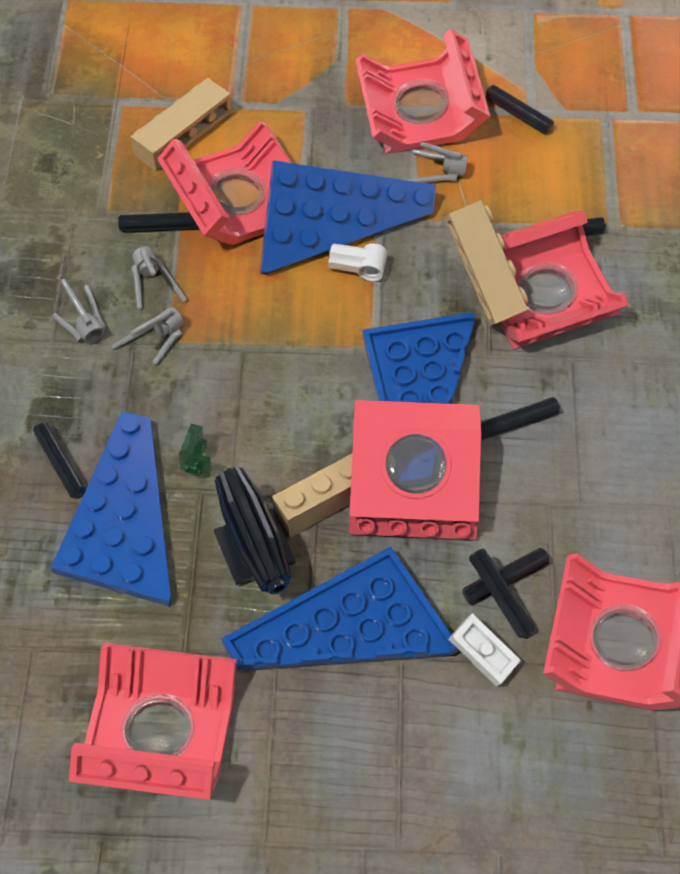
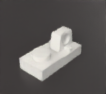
M473 613L464 620L449 638L495 686L502 684L521 661Z

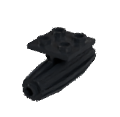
M242 467L228 468L215 478L221 513L226 525L213 529L235 585L254 579L262 592H267L271 595L281 593L288 587L287 583L290 582L291 573L289 566L296 563L295 557L273 508L268 509L265 499Z

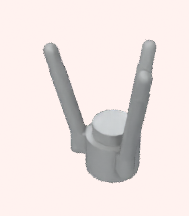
M421 142L420 146L436 153L417 149L412 150V154L444 161L442 171L448 173L446 175L407 179L408 181L421 183L456 182L457 176L464 177L467 155L425 142Z
M143 246L134 251L132 258L135 265L131 267L134 275L138 310L143 308L140 275L154 276L157 270L161 272L182 302H187L186 296L166 270L162 260L156 257L151 247Z
M62 279L61 283L80 316L76 319V328L57 313H53L52 317L73 334L77 342L84 340L87 344L95 343L103 337L106 326L101 320L90 286L85 285L84 289L93 315L86 313L67 280Z
M168 307L155 318L133 329L131 334L120 339L111 347L115 350L154 328L159 335L163 337L166 335L170 336L152 361L153 365H157L173 342L182 335L179 328L184 325V320L175 308Z

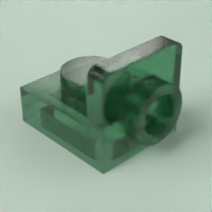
M190 424L179 452L181 470L188 474L209 477L212 472L211 458L204 455L207 448V440L204 439L203 426Z

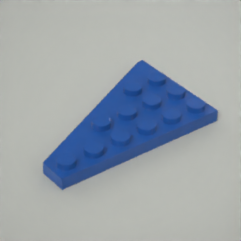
M274 160L271 165L260 272L267 273L331 250V246L334 243L345 245L433 213L436 185Z
M474 312L362 330V338L378 401L452 404L475 323ZM409 436L396 442L390 451L397 461L396 476L399 487L430 482L439 446L429 438L422 436Z
M122 411L52 563L51 570L54 574L170 607L172 597L151 419Z
M391 546L221 638L222 644L230 658L237 659L236 668L238 670L446 656L459 652V649L449 640L451 633Z

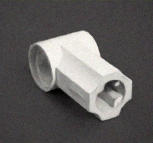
M334 243L330 250L329 268L355 272L366 281L376 282L382 279L388 251L382 245L375 243L367 244L364 248Z

